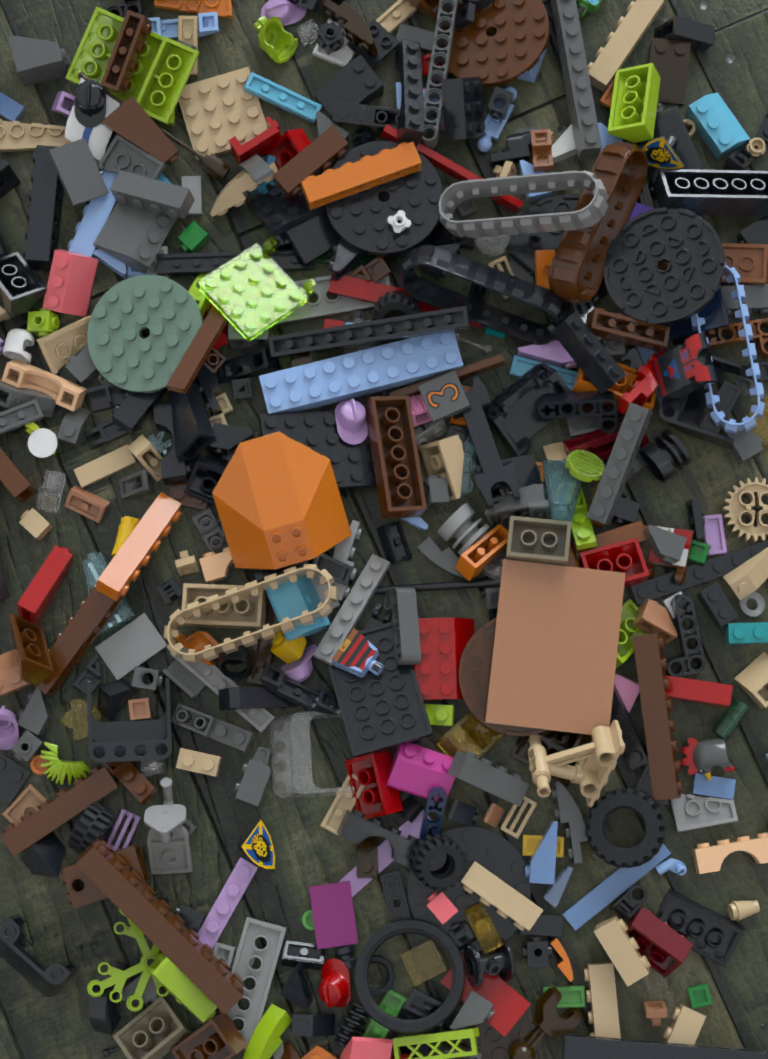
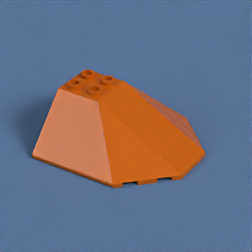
M280 431L240 442L212 492L235 568H282L316 558L352 535L330 459L313 451L306 445L287 437Z

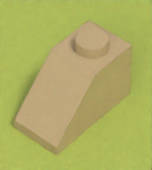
M143 435L139 436L127 448L158 482L162 479L160 459L163 457Z

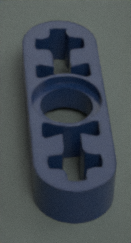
M433 787L428 792L420 828V839L423 841L426 840L425 836L428 834L429 826L432 827V835L440 833L447 801L446 792L441 787ZM436 794H440L441 798L438 799L437 806H434V797H436ZM430 812H436L439 818L431 821L427 818V815Z

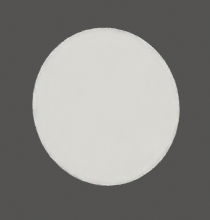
M37 429L28 438L29 451L36 457H48L57 448V437L49 429Z

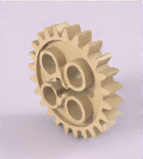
M755 477L753 482H751L750 478H747L745 484L739 481V488L734 485L731 487L733 492H727V496L730 499L723 500L728 506L723 507L722 510L727 511L728 514L724 515L723 518L730 520L726 526L733 525L731 532L733 533L737 530L739 532L738 538L745 535V541H748L750 537H752L753 542H756L758 537L761 541H765V535L768 537V525L762 523L761 516L765 515L768 517V505L762 503L761 496L768 497V485H766L765 478L761 483H759L758 477ZM754 492L757 493L756 509H759V512L756 513V517L755 511L751 510V508L755 506ZM742 495L749 497V504H744L741 501ZM741 515L749 517V524H744L741 521ZM754 519H756L757 527H754Z

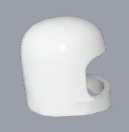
M16 328L10 330L6 336L2 354L10 359L17 358L30 364L32 355L24 350L28 346H34V336L25 329Z

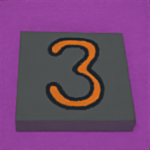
M455 370L418 386L434 423L471 407Z

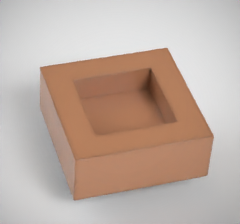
M149 698L128 700L131 721L151 718Z

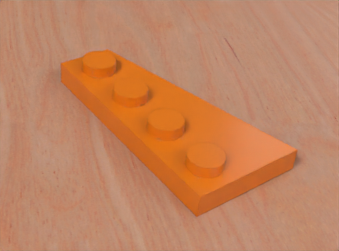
M154 0V6L158 9L193 14L217 12L218 17L233 19L231 0Z

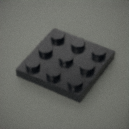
M279 187L247 203L248 209L274 237L326 211L325 205L310 210L303 191L296 196L292 195L287 198Z

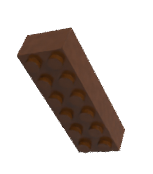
M409 395L370 397L364 407L366 410L381 518L420 517L427 510Z

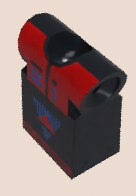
M704 333L695 334L685 340L683 345L652 359L662 397L682 398L707 383L718 382Z

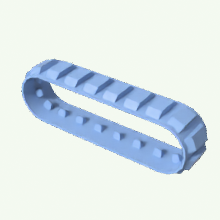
M725 262L724 275L727 276L725 279L728 284L733 282L736 290L731 292L732 299H738L739 310L734 313L735 318H741L743 329L739 330L738 333L739 337H744L747 348L742 350L743 357H749L751 368L746 370V375L753 377L754 388L749 389L750 396H756L758 405L751 406V412L755 414L751 418L748 416L744 417L742 423H736L734 419H730L728 422L723 419L726 416L724 412H717L715 404L720 402L719 395H713L711 384L713 383H707L704 385V389H709V392L705 393L707 408H713L710 417L715 425H721L727 433L737 434L738 431L745 430V432H748L757 426L756 420L763 417L765 403L760 401V399L764 398L763 385L757 382L761 375L759 364L753 363V360L757 359L755 343H749L750 340H753L751 324H746V321L749 320L747 304H742L746 299L744 286L738 285L741 281V276L734 267L729 268ZM697 313L691 317L693 331L701 333L700 326L705 324V319L699 318Z

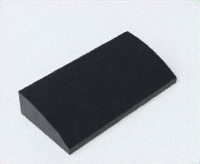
M668 889L655 915L678 934L686 937L693 944L691 950L723 966H726L744 933L743 925L671 889Z

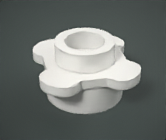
M399 210L394 216H389L387 220L395 233H400L411 226V221L406 218L403 210Z

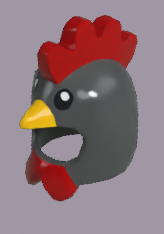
M688 738L689 746L682 748V753L686 755V758H683L681 763L684 766H689L687 771L689 775L700 772L711 781V768L713 766L721 767L727 773L735 771V767L728 764L724 739L713 738L698 742L694 738Z

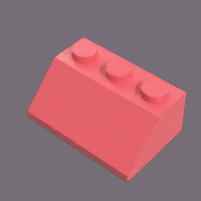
M63 249L55 250L42 308L86 317L99 259Z

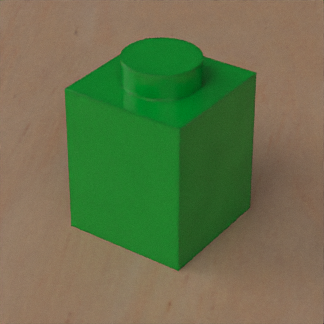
M195 221L177 237L180 243L179 247L185 253H197L210 240L208 233Z

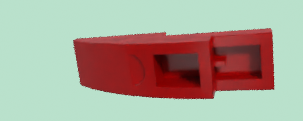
M661 350L657 355L653 353L647 360L648 364L646 366L642 364L636 371L638 376L631 387L632 391L630 393L626 391L619 400L621 404L617 410L622 414L627 412L630 403L643 407L658 385L652 359L666 353L664 350Z

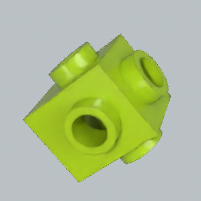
M41 308L39 311L28 312L27 331L42 338L58 330L60 326L59 315L51 312V310Z

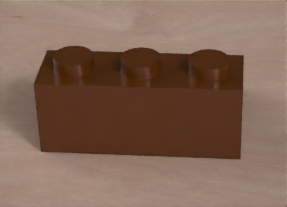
M11 613L9 615L10 633L22 680L38 686L54 672L42 626Z

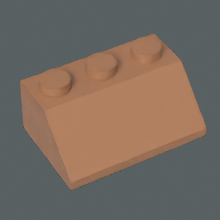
M15 649L0 655V699L33 685L22 680Z

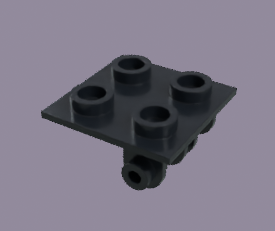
M375 19L368 24V27L377 47L378 53L376 55L371 52H365L357 43L349 41L346 44L358 56L362 55L372 69L400 44Z

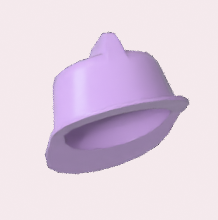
M268 0L262 7L261 17L264 16L267 20L271 17H278L282 25L287 26L300 21L305 16L306 10L300 9L288 0Z
M354 398L341 401L335 408L338 434L348 444H360L368 435L366 410Z
M317 645L306 647L301 659L290 664L285 663L279 667L285 671L284 676L299 683L306 680L312 672L311 657L316 651Z
M2 705L0 709V750H10L19 740L16 715L6 709L5 705Z

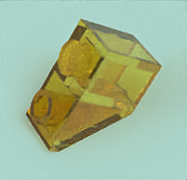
M482 902L463 911L485 954L503 945Z

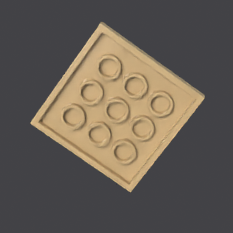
M249 67L185 85L178 102L193 150L202 156L210 155L211 153L218 156L231 152L229 139L236 136L240 144L243 145L267 130L258 97L243 91L251 74ZM195 156L197 162H198V161H201V159H199L197 156Z

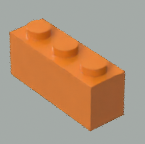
M499 523L461 554L455 569L470 582L507 551L509 531Z

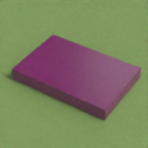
M350 881L309 886L317 949L358 944Z

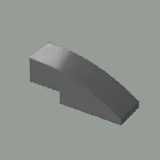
M430 537L417 546V550L435 567L458 579L467 580L455 569L459 558L449 547L442 552Z

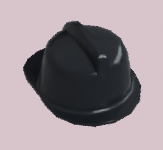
M86 80L76 88L75 116L83 126L89 128L97 127L105 119L106 91L99 82Z

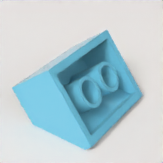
M718 93L705 95L688 106L685 113L686 116L695 123L697 132L717 160L750 141L749 136Z
M307 576L297 578L298 581L294 583L289 581L280 584L275 590H272V588L265 590L279 623L282 622V618L289 617V619L302 615V611L308 610V612H311L318 608L317 605L321 602L312 580L307 578ZM321 616L316 618V623L305 627L302 624L297 625L296 630L284 633L286 640L290 641L317 634L330 625L328 617L323 618Z

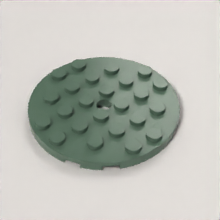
M158 275L130 277L110 288L98 301L91 314L87 331V344L91 359L103 377L123 390L144 393L161 391V389L167 387L168 381L204 322L203 316L193 296L177 282ZM149 329V337L143 339L141 337V331Z

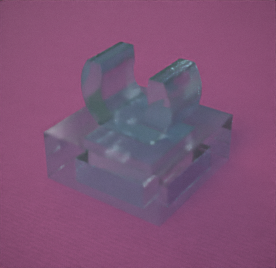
M164 431L159 432L157 438L153 434L147 438L162 457L168 452L165 447L172 444L171 439H168L166 442L161 441L162 437L165 436Z

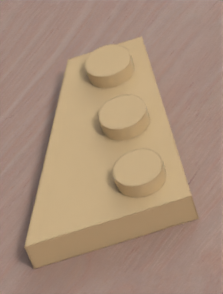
M90 315L36 340L52 374L56 375L59 372L58 370L67 364L68 359L76 355L82 346L87 343Z

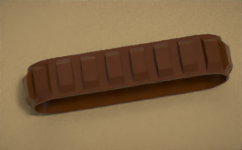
M616 141L604 147L595 161L591 173H594L597 179H601L609 195L607 200L608 208L601 220L593 226L565 231L551 262L548 281L551 291L563 301L582 304L584 301L591 300L602 284L608 247L612 239L616 238L621 228L628 222L647 178V157L644 151L635 144ZM583 189L574 211L581 210L589 205L594 198L593 189Z

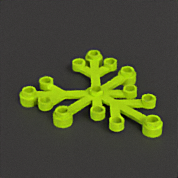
M118 908L120 914L123 915V916H126V915ZM127 917L130 927L119 921L114 924L113 930L116 934H125L136 939L143 955L140 963L126 970L114 968L107 962L99 963L97 967L98 972L101 975H111V977L102 981L97 979L91 980L87 984V992L92 997H99L103 994L104 989L115 984L113 990L109 993V999L117 1003L122 999L121 992L126 979L142 972L134 994L129 995L126 999L127 1008L136 1012L143 1007L142 995L150 977V974L146 971L149 967L147 961L149 959L155 961L159 955H166L163 952L159 953L160 949L154 943L150 950L144 933ZM118 924L123 925V930L121 932H117L116 926ZM103 964L108 966L106 972L100 971V967ZM153 978L156 985V993L161 997L166 996L169 992L166 990L164 994H160L159 988L162 985ZM94 985L100 986V990L97 993L92 991ZM114 992L119 993V998L117 1000L112 999V994ZM134 999L139 1001L137 1007H133L131 1004Z

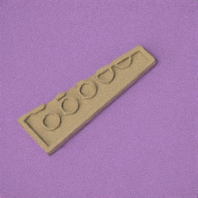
M0 119V152L36 151L37 145L60 147L71 143V141L65 138L66 126L43 125L40 123L28 124L21 123L20 121H2Z

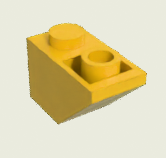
M283 631L277 632V637H274L272 640L273 645L270 651L285 663L290 664L301 659L306 646L305 637L287 641Z

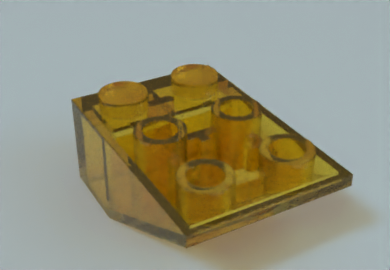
M470 711L446 732L436 744L446 755L453 758L457 751L465 754L467 750L476 754V759H479L505 734L487 727Z

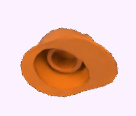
M197 631L190 636L179 633V636L175 637L177 642H180L187 650L195 649V652L204 650V646L209 644L212 647L219 645L205 631ZM200 659L202 662L210 666L214 665L215 663L214 659L209 661L205 659Z

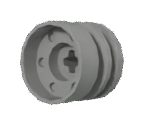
M467 503L454 512L437 531L446 542L454 537L457 539L452 546L454 550L461 544L463 545L458 552L460 556L485 536L491 528L487 523L482 528H479V525L483 522L482 518L475 522L471 520L476 512Z

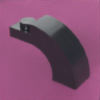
M113 960L109 963L110 966L120 970L130 968L128 964ZM98 973L95 979L102 981L111 977V975H101ZM115 984L104 989L103 994L99 997H92L90 995L89 1018L94 1031L112 1035L121 1018L117 1011V1003L109 999V993L113 990ZM94 985L92 987V991L94 993H97L100 990L99 985ZM118 992L112 994L113 1000H117Z

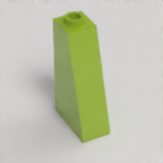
M159 955L147 968L146 971L198 1020L203 1023L206 1020L209 1022L216 1015L217 1012L215 1010L217 1006L166 956Z

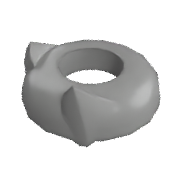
M752 592L742 600H739L738 606L746 616L755 618L764 611L765 601L759 593ZM747 600H753L756 603L755 610L747 608Z

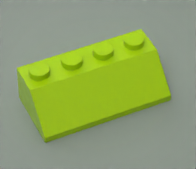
M653 63L616 70L608 124L609 134L634 143L653 139L661 80Z

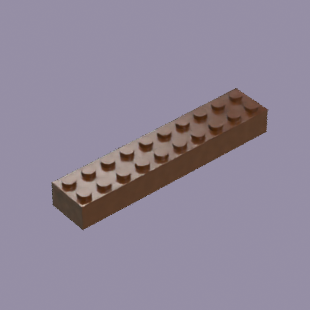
M97 838L79 855L75 865L226 1014L243 997L244 985L242 983L244 981L237 973L232 974L228 970V964L222 958L218 960L213 955V949L208 944L203 945L198 940L200 938L193 929L189 930L184 925V920L178 914L174 915L169 910L170 906L163 899L159 900L155 896V891L149 885L145 886L140 881V876L134 870L130 871L125 866L126 862L119 855L115 856L110 851L111 847L104 840L100 841Z

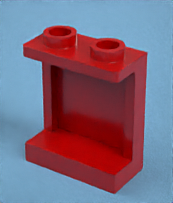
M267 116L265 118L267 130L243 145L240 144L236 136L229 139L232 155L238 164H241L255 154L263 157L282 135L279 131L281 130L275 119L272 121Z

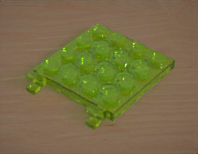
M272 237L261 247L257 243L196 283V287L248 342L307 303L309 299L307 295L314 292L312 287L316 285L313 279L310 278L299 288L268 255L275 251L273 246L277 244Z

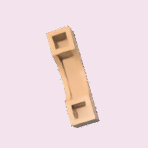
M17 358L7 362L1 380L17 388L33 389L45 393L55 400V404L73 412L82 406L87 388Z
M229 547L222 549L223 552L206 553L203 555L204 558L199 559L207 584L227 579L228 570L234 563Z
M768 832L757 834L758 838L750 839L749 836L737 837L736 842L724 839L718 840L717 845L709 846V842L697 844V848L692 849L696 874L720 871L725 857L734 851L747 852L758 864L768 863Z

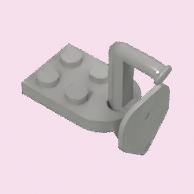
M165 777L160 781V785L163 788L164 804L151 806L145 810L144 823L150 827L147 836V847L151 875L193 872L189 834L186 828L181 825L186 821V808L181 804H173L172 780L169 777Z

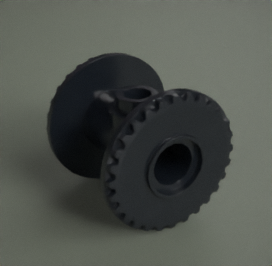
M505 940L497 941L494 953L479 955L473 945L465 948L463 963L471 986L480 987L484 974L497 975L499 973L505 982L513 979L515 973L514 956L511 947Z

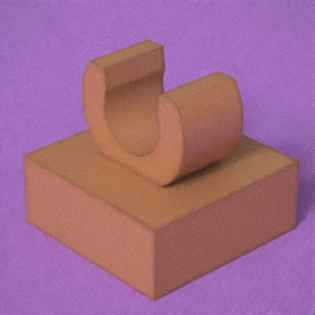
M644 1001L646 1018H650L652 1026H661V1018H667L665 1001Z

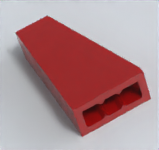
M55 545L17 603L18 615L39 624L73 564V554L69 549L65 547L60 548Z
M666 675V678L670 680L668 698L720 708L730 706L733 685Z

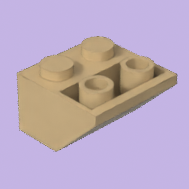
M763 652L734 678L761 709L768 707V655Z

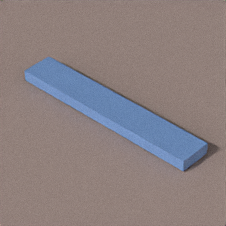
M662 844L657 855L647 863L632 868H618L562 913V915L576 931L668 857L671 852Z

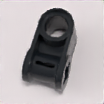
M633 884L609 908L611 910L614 909L622 917L623 921L626 922L647 899V890L640 884ZM636 888L642 889L643 892L642 897L639 899L632 897V892Z

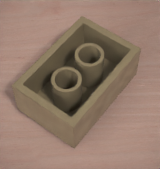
M510 516L506 559L568 566L572 521Z

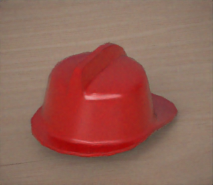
M336 958L327 960L321 971V983L318 988V994L327 1007H345L351 1000L349 970L341 960Z

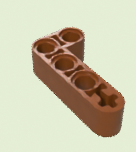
M768 318L746 321V324H751L753 340H750L749 343L756 342L759 356L763 359H768V352L764 349V345H768V333H763L760 330V326L768 328ZM742 322L702 332L710 339L708 344L709 350L746 344L745 338L739 337L738 333L739 330L743 329ZM723 332L728 333L729 336H730V339H729V340L723 339L722 336H721V333H723Z

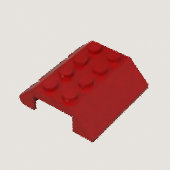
M455 617L418 618L421 661L419 665H413L423 700H464L459 686V663L467 642L474 634V619Z

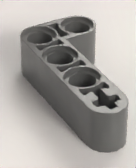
M393 587L385 594L384 608L386 611H392L396 663L398 665H419L421 661L416 591L414 588Z

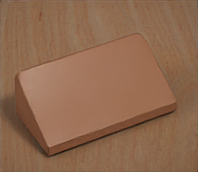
M75 485L70 489L64 506L100 523L110 502Z

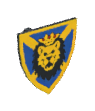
M260 819L244 842L238 843V849L243 851L247 858L256 866L263 869H275L274 846L268 830Z

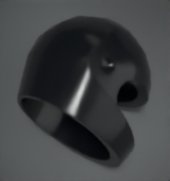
M241 645L238 646L237 651L232 653H218L219 657L217 660L223 675L230 679H242L249 674L251 660L248 647ZM245 663L247 667L241 672H231L226 669L225 664L237 665Z

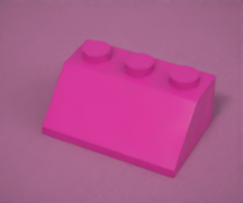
M412 743L398 745L394 753L386 786L427 799L430 789L441 787L445 790L448 798L455 777L447 773L454 758ZM436 794L434 802L438 803V799L441 798L440 794Z

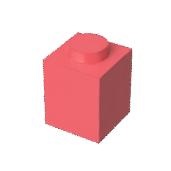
M435 891L427 898L429 902L426 906L442 924L458 912V909L442 891L440 893Z

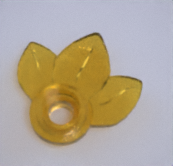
M74 699L70 701L72 710L66 712L60 721L65 726L74 728L73 739L79 740L88 736L87 702L83 699ZM92 707L94 719L100 722L101 713L99 709Z

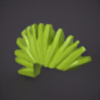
M44 742V745L51 750H41V753L45 755H40V758L49 760L41 764V767L50 766L44 772L45 775L49 773L47 778L52 776L51 781H53L57 776L55 783H58L60 780V785H63L65 775H67L69 785L71 784L72 775L75 781L78 780L77 777L81 778V775L87 778L84 770L89 773L91 770L83 760L76 762L59 760L57 755L58 745Z

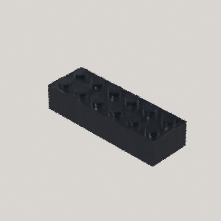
M37 145L36 152H33L32 156L35 167L34 171H31L30 176L33 186L29 190L31 206L27 209L29 225L25 228L27 245L23 247V258H25L30 268L36 271L50 272L54 251L58 250L64 188L48 154L49 150L58 146Z
M659 169L653 185L660 208H682L694 212L696 215L768 216V171Z

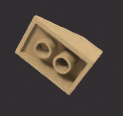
M459 435L438 439L419 446L428 476L438 475V478H446L449 501L459 499L464 462L463 444Z

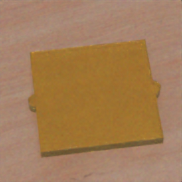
M432 939L400 954L406 967L405 972L409 973L414 986L447 971L441 958L442 954L438 952Z

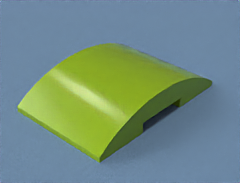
M96 6L65 77L67 80L79 85L80 79L78 74L83 72L84 76L101 84L124 18ZM151 31L145 40V50L138 59V69L131 78L130 90L126 92L125 96L107 91L123 102L132 96L150 118L168 124L200 52Z

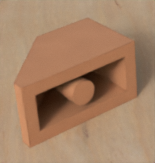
M647 599L639 606L633 626L647 634L660 633L661 637H664L665 644H668L677 637L678 633L665 607L651 599Z

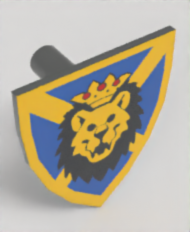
M663 136L647 142L642 151H644L647 157L648 165L660 169L684 167V164L672 148L677 139L674 136H670L666 140Z

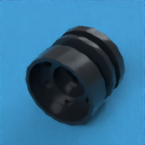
M667 429L661 432V436L655 437L656 445L649 442L638 450L639 454L648 464L646 467L663 483L675 475L674 467L682 470L684 465L692 462V458L682 441Z

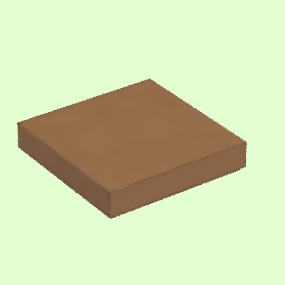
M29 784L2 815L11 824L14 823L16 826L22 822L20 819L22 816L30 811L32 814L39 811L37 806L48 799L32 784Z

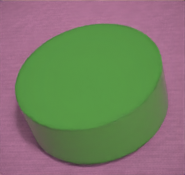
M312 909L306 911L302 916V924L308 930H315Z

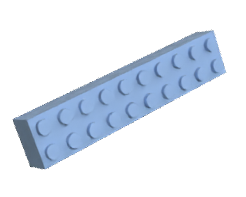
M452 331L413 337L260 375L259 379L268 414L296 413L421 382L462 368L463 362L455 333Z

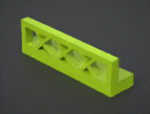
M479 1028L393 1038L395 1059H401L400 1046H407L413 1051L408 1059H448L478 1055L476 1037L480 1036ZM470 1038L472 1051L465 1052L458 1046L462 1039ZM443 1041H447L453 1046L448 1054H444L438 1049ZM426 1043L433 1049L428 1056H423L418 1051L422 1044Z

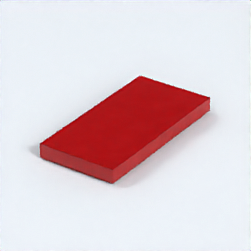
M452 968L440 981L448 990L451 989ZM465 973V986L461 1001L465 1003L471 991H474L494 1004L492 1009L495 1012L490 1021L486 1022L505 1038L531 1004L497 975L484 974L481 986L473 987Z

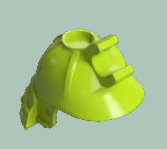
M262 16L253 24L255 29L259 31L258 41L260 48L274 62L281 64L287 62L293 56L297 48L298 39L284 30L282 22L278 17H271L267 20L266 17Z

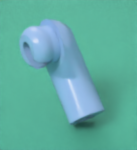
M669 858L655 866L659 875L672 871L682 876L687 872L686 865L674 858Z

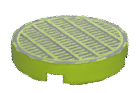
M585 450L571 451L565 460L566 469L568 467L569 473L584 482L599 481L605 470L603 461L595 454Z

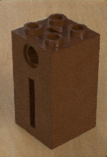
M139 843L112 851L115 856L119 855L126 862V867L132 865L133 870L140 876V881L145 886L151 882ZM76 863L62 868L63 872L60 873L61 880L64 885L67 884L69 893H66L69 905H73L74 909L108 898L75 865ZM78 879L84 882V888L79 887Z

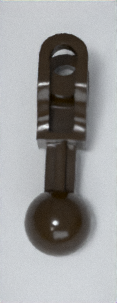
M556 987L548 988L536 1002V1018L532 1024L537 1029L526 1042L516 1043L511 1048L509 1059H536L535 1050L546 1037L554 1040L557 1035L572 1033L582 1020V1013L578 1009L570 1008L559 1016L557 1014V1005L562 998L561 993Z

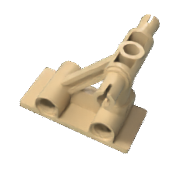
M613 720L610 727L597 726L591 731L593 742L548 756L545 747L542 746L541 736L539 734L530 735L528 738L530 745L528 749L529 770L532 773L533 782L537 785L538 795L540 797H548L551 793L549 786L551 776L570 780L571 783L579 784L581 794L586 797L587 806L592 807L595 800L599 799L603 785L607 784L611 770L615 769L619 755L623 754L625 749L622 730L618 720ZM576 761L574 766L567 765L568 763Z

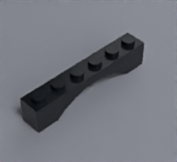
M402 39L395 52V69L399 72L401 79V108L397 126V140L399 144L414 142L415 147H417L425 132L421 43Z

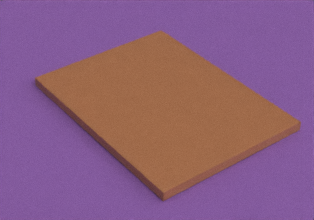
M503 559L485 723L591 735V731L597 726L610 727L625 573Z

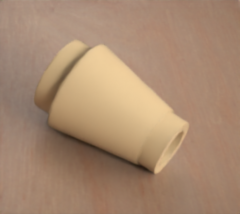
M757 900L732 901L727 905V911L731 920L740 921L760 912V907Z

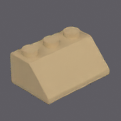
M614 916L597 924L594 933L628 987L647 976L651 965L646 956H641L637 950L640 947L635 938H630L627 934L628 927L623 919L619 920L617 916Z

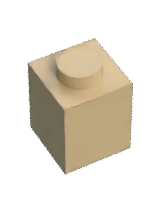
M33 508L26 510L20 517L22 520L19 523L39 541L53 528Z

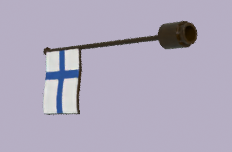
M83 72L78 74L80 83L90 80L84 76ZM105 90V118L124 103L107 90ZM74 103L67 120L65 138L71 142L85 138L93 157L100 161L106 152L113 132L107 129L103 123L92 128L80 124L75 116ZM159 127L167 137L201 159L200 164L203 165V171L216 180L220 179L221 181L228 175L231 169L227 166L228 163L213 153L202 156Z

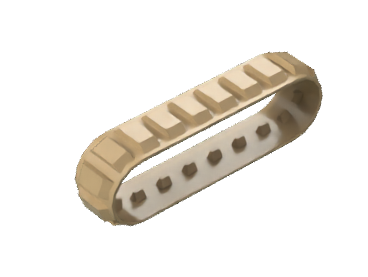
M304 564L303 568L297 569L294 566L285 569L284 574L279 576L276 573L264 577L265 581L262 582L255 580L246 583L245 588L239 589L235 587L226 590L225 595H212L206 598V602L200 603L196 601L187 604L186 609H177L169 616L171 620L164 627V638L169 642L167 648L175 657L180 658L183 656V661L186 663H199L200 659L209 661L218 658V653L221 652L229 654L237 651L238 646L241 645L249 647L257 644V639L263 638L268 640L277 637V632H291L296 630V626L299 624L305 627L316 623V618L321 616L325 618L333 611L331 608L333 602L338 600V589L336 586H332L335 580L326 569L320 571L316 564ZM314 575L320 576L321 578L318 581L322 585L328 583L329 590H324V597H327V600L324 603L320 602L317 605L318 608L314 611H302V615L289 619V617L282 618V622L270 626L268 623L263 625L261 630L252 633L250 631L243 632L244 636L233 640L230 637L226 638L224 643L213 647L209 644L204 646L205 649L199 652H195V649H188V653L181 652L184 646L180 642L176 644L175 637L179 636L178 626H182L186 622L185 619L193 615L196 618L207 610L214 609L216 611L220 609L221 605L230 602L238 603L241 598L250 595L253 597L258 596L259 592L269 588L275 590L278 588V585L289 581L292 583L297 582V578L307 576L310 579H314Z

